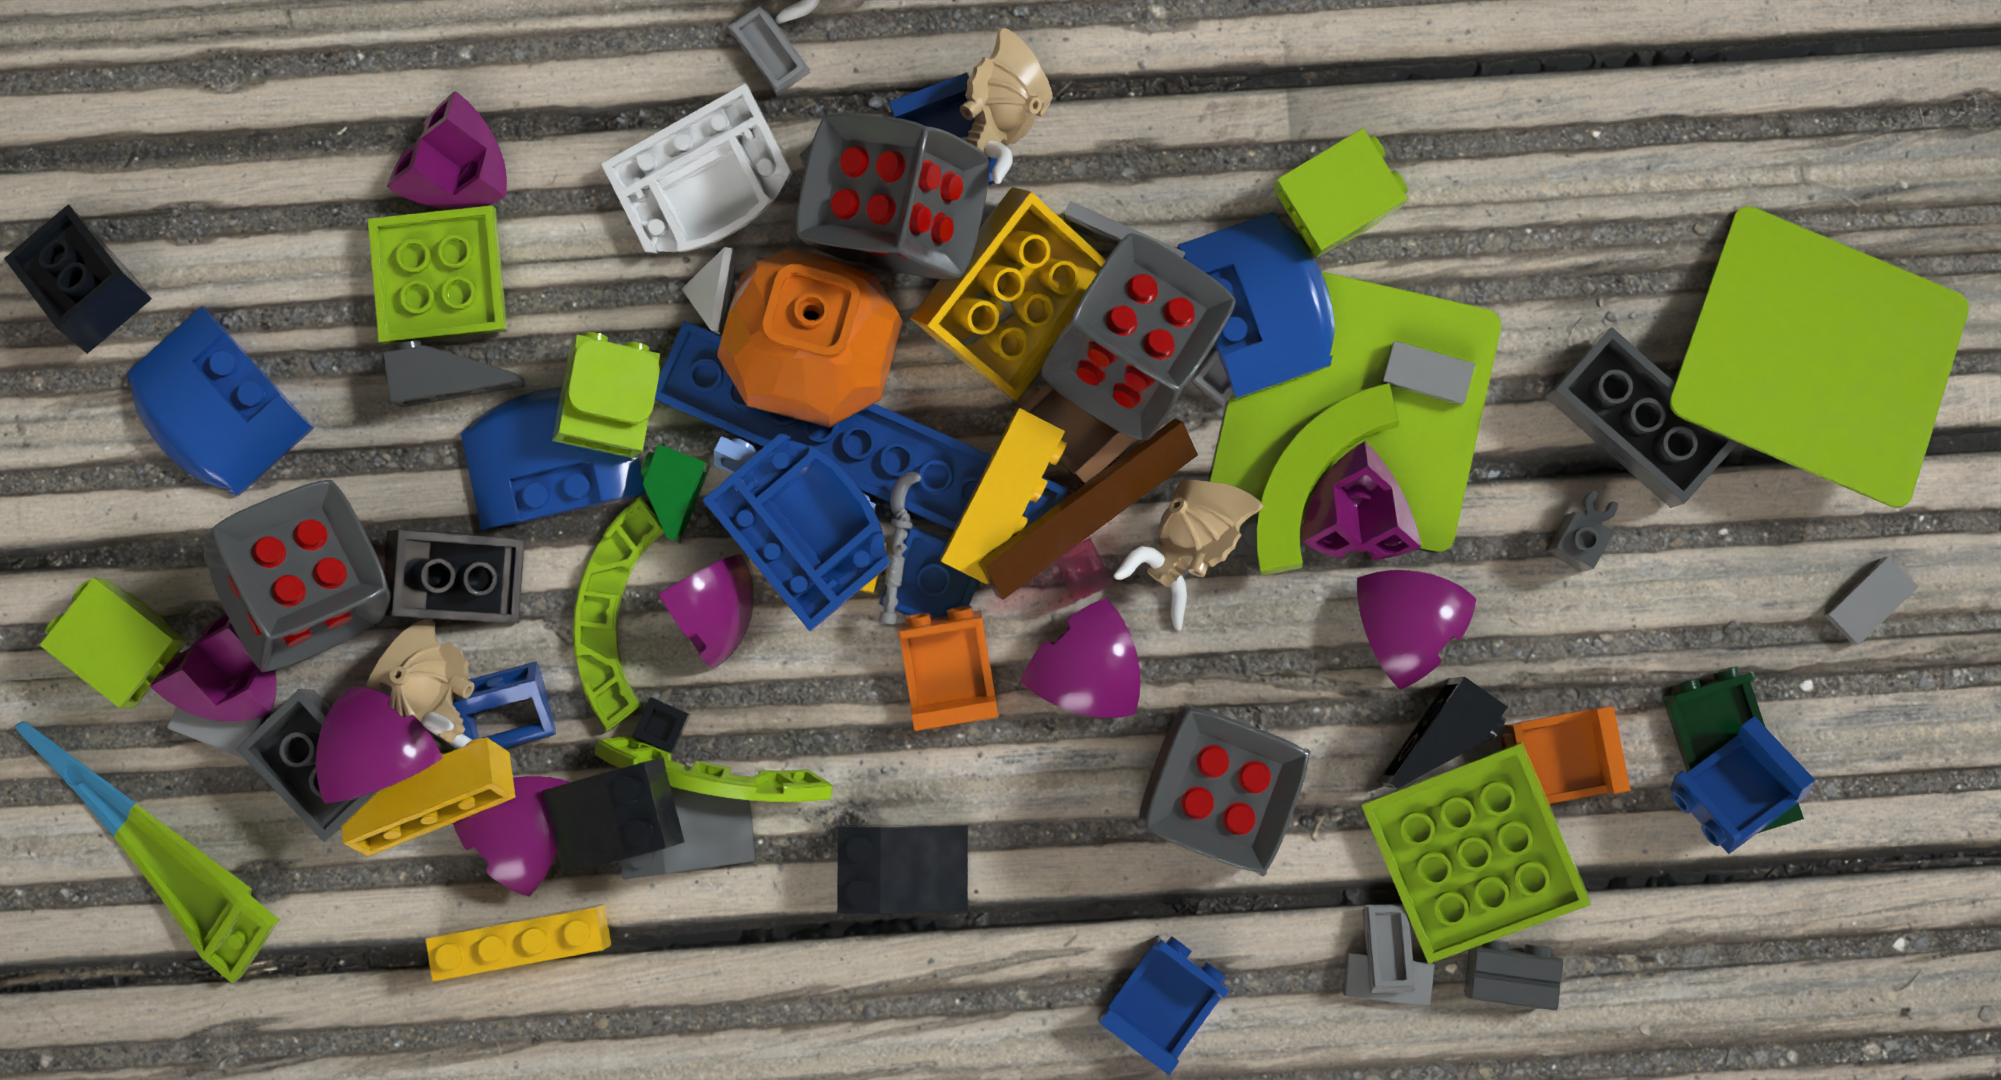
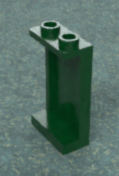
M1738 666L1726 668L1713 673L1714 681L1701 685L1698 678L1673 685L1675 693L1662 696L1687 772L1738 736L1741 726L1754 716L1765 726L1751 685V681L1756 680L1754 671L1740 672ZM1799 803L1758 833L1804 819Z

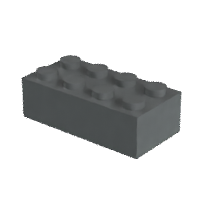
M1613 327L1601 333L1544 396L1670 508L1685 504L1739 443L1675 415L1670 407V397L1675 382Z

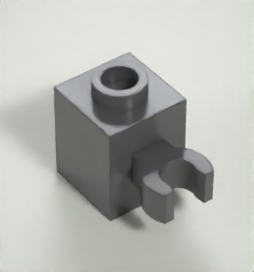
M1595 490L1589 492L1583 498L1581 505L1583 514L1575 511L1564 516L1545 552L1581 572L1595 568L1614 534V531L1603 526L1602 522L1609 520L1615 515L1618 503L1610 502L1603 513L1596 511L1593 503L1598 496V492Z

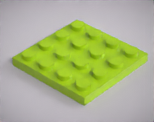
M1523 741L1366 801L1361 805L1428 964L1591 905L1590 897Z

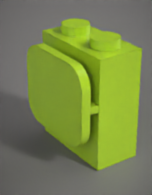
M1364 127L1276 180L1272 188L1316 259L1377 225L1385 217L1400 209L1408 200L1405 194L1408 192L1402 176L1396 170L1391 172L1383 159L1385 151L1376 136L1371 135L1369 137Z
M584 332L583 336L577 334L569 346L552 441L635 459L643 451L648 419L654 407L660 373V353L649 351V346L638 342H625L624 345L608 342L607 336L595 332Z
M93 577L92 580L85 581L76 589L72 596L74 602L64 614L56 616L49 623L45 630L47 636L40 643V646L118 708H135L151 689L150 685L159 672L176 653L181 651L188 641L170 628L163 617L135 595L123 591L109 579Z

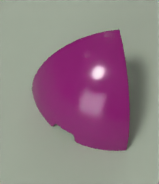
M454 91L424 121L423 133L418 137L416 143L404 149L387 185L395 193L414 202L435 208L453 210L488 206L503 199L506 196L507 174L501 150L490 128L475 108L457 91Z
M1365 441L1354 447L1334 464L1317 486L1308 504L1303 522L1302 542L1326 555L1344 558L1345 553L1348 551L1368 552L1372 560L1403 555L1421 547L1418 529L1402 490L1382 459Z
M741 554L713 563L658 594L683 634L692 641L700 657L713 670L724 663L738 648L751 621L754 601L753 584L749 569Z
M1411 570L1381 571L1357 578L1358 606L1366 636L1381 667L1399 690L1416 683L1437 668L1442 662L1438 656L1439 652L1450 639H1462L1473 617L1476 598L1463 587L1445 578Z
M1107 598L1088 605L1068 618L1067 623L1069 626L1067 631L1058 638L1057 642L1050 643L1044 641L1028 663L1020 681L1036 695L1063 709L1093 717H1127L1135 715L1140 697L1138 656L1131 634L1120 613Z
M226 613L201 631L202 636L200 639L193 643L189 649L176 653L150 685L166 701L188 713L206 719L226 722L248 721L270 714L274 707L277 691L276 671H260L246 652Z
M351 687L331 707L320 731L316 752V772L320 793L324 804L364 796L401 782L425 770L443 757L427 729L414 715L402 717L391 708L389 704L390 696L366 687Z
M543 776L514 777L516 798L453 823L466 850L472 847L476 848L480 855L489 863L486 869L488 875L507 888L528 897L540 885L557 854V847L542 791L569 783V781Z

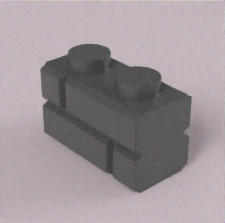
M1496 939L1482 944V946L1469 949L1468 969L1464 987L1466 997L1473 1000L1557 1011L1563 959L1551 955V947L1525 944V952L1509 950L1508 941Z

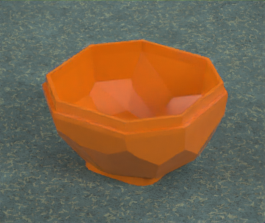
M786 249L755 262L740 275L726 319L717 357L748 407L830 428L882 399L903 321L873 273L824 255ZM807 311H815L819 317L816 320H808L803 315Z

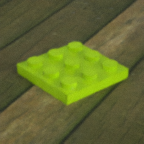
M493 205L368 219L379 343L386 345L408 341L507 332L496 208Z

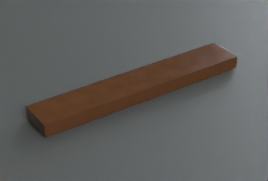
M1173 419L1158 430L1149 440L1143 441L978 562L995 595L1002 600L1007 598L1197 457V451L1183 421Z

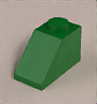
M658 444L655 453L649 451L641 468V475L645 476L643 486L666 538L681 544L711 466L705 461Z

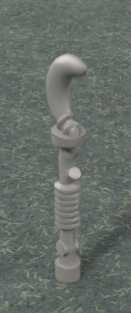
M907 472L901 475L896 480L890 494V506L895 519L891 520V525L896 527L893 537L892 555L889 556L890 565L886 569L884 582L887 586L886 596L883 598L884 612H880L879 623L896 625L897 614H894V610L898 604V599L896 598L897 589L901 586L905 561L902 554L907 549L903 541L907 538L906 528L911 529L913 524L909 522L910 516L907 510H905V499L910 486L921 479L920 474L916 472Z

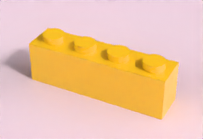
M1021 408L1015 409L939 558L941 562L986 585L988 584V580L978 562L1025 528L1028 518L1022 515L1029 501L1038 502L1047 484V480L1043 479L1042 476L1049 462L1056 465L1067 445V442L1061 440L1065 433L1064 430Z
M486 737L471 740L464 747L441 754L443 758L435 764L376 793L341 827L343 844L369 857L516 798L510 752Z
M605 904L441 933L425 939L432 982L602 951L611 946Z

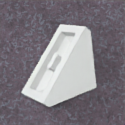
M724 247L682 288V291L712 333L721 337L727 319L737 262L735 251L733 248Z

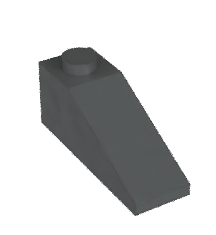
M420 341L402 342L395 345V351L383 352L390 400L401 408L525 387L524 379L514 372L429 346H421Z

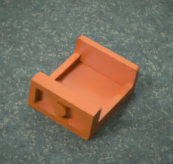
M960 606L948 609L947 616L930 618V613L906 616L905 623L898 624L897 632L903 656L914 731L999 717L981 610L973 611L972 606Z
M1614 706L1597 707L1504 725L1506 734L1501 735L1502 749L1523 741L1549 804L1606 793L1616 794L1631 791Z

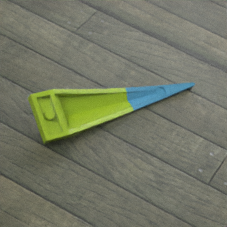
M22 721L16 724V730L84 801L136 864L176 919L199 956L232 984L240 979L280 919L251 896L252 888L28 723Z

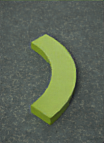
M1390 383L1368 388L1330 406L1311 420L1283 451L1264 489L1261 501L1264 507L1259 511L1257 558L1260 576L1303 567L1300 549V527L1303 510L1309 493L1319 477L1330 465V462L1342 450L1351 447L1362 439L1380 431L1398 427L1399 418Z
M641 496L625 508L603 534V538L586 564L574 607V654L577 659L582 687L594 714L606 732H610L642 707L626 678L621 663L617 633L618 614L627 581L642 555L664 533L658 517Z
M634 736L606 738L596 741L594 755L618 768L663 758L670 786L687 791L725 798L766 802L830 800L833 785L809 769L759 770L758 774L752 777L730 774L731 767L695 761L691 767L671 761V753L653 747Z

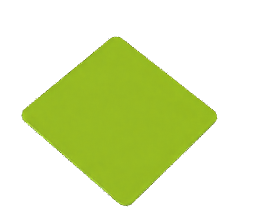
M1752 206L1742 207L1735 213L1670 397V407L1678 417L1887 506L1893 508L1904 507L1913 497L1969 313L1968 301L1962 294L1763 210Z
M1321 271L1330 294L1335 323V334L1330 356H1332L1330 367L1235 399L1234 395H1232L1227 403L1210 482L1224 483L1237 487L1253 495L1261 502L1271 472L1283 451L1311 420L1348 396L1384 384L1381 381L1391 345L1394 341L1475 364L1465 403L1462 406L1390 385L1399 418L1398 427L1370 435L1351 447L1342 450L1330 462V465L1322 473L1309 493L1301 520L1304 521L1311 497L1327 472L1346 453L1365 441L1382 459L1402 490L1418 529L1421 542L1420 548L1433 552H1443L1449 549L1455 540L1500 336L1501 320L1494 311Z

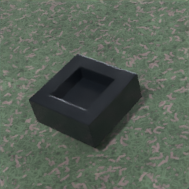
M650 697L632 736L673 753L691 714L654 697Z

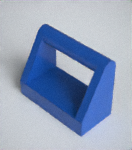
M537 661L468 679L474 683V690L471 696L463 698L456 694L453 701V706L460 713L459 717L463 719L464 735L472 740L480 738L473 713L531 697L541 722L481 738L487 737L505 749L556 735L550 704Z

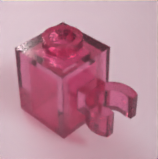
M1090 537L1054 562L1074 604L1114 583Z

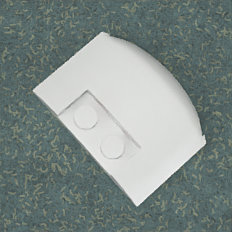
M746 83L601 163L647 253H657V251H690L716 243L734 234L756 219L770 206L778 196L785 181L788 182L792 175V171Z

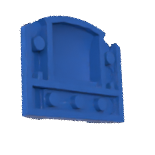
M1273 212L1178 244L1179 250L1186 252L1183 259L1217 280L1236 300L1235 308L1228 322L1214 343L1235 399L1319 371L1331 365L1332 356H1330L1335 334V323L1330 294L1325 279L1303 240L1290 227L1280 221V217Z
M204 306L195 311L127 372L128 383L131 384L136 410L144 426L159 447L178 466L196 479L208 485L229 489L228 493L240 496L314 429Z
M562 387L538 390L507 400L485 412L471 427H467L461 433L481 531L646 495L639 458L637 456L633 459L552 441Z
M780 433L702 500L805 627L812 631L890 565L889 555H886L885 541L880 522L866 496L854 480L837 463L811 445L790 440V436Z

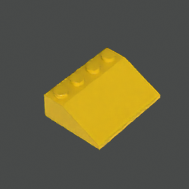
M1011 187L980 227L975 249L964 275L957 279H940L910 319L932 338L953 352L965 364L1017 402L1041 371L1055 340L1064 327L1071 322L1081 298L1106 259L1031 191ZM997 284L1002 289L1001 292L998 291ZM980 290L986 294L981 298L974 297ZM998 299L1010 301L1015 311L1014 316L1001 324H998L999 315L1006 311V309ZM973 333L985 335L974 344L971 342L966 347L960 343Z

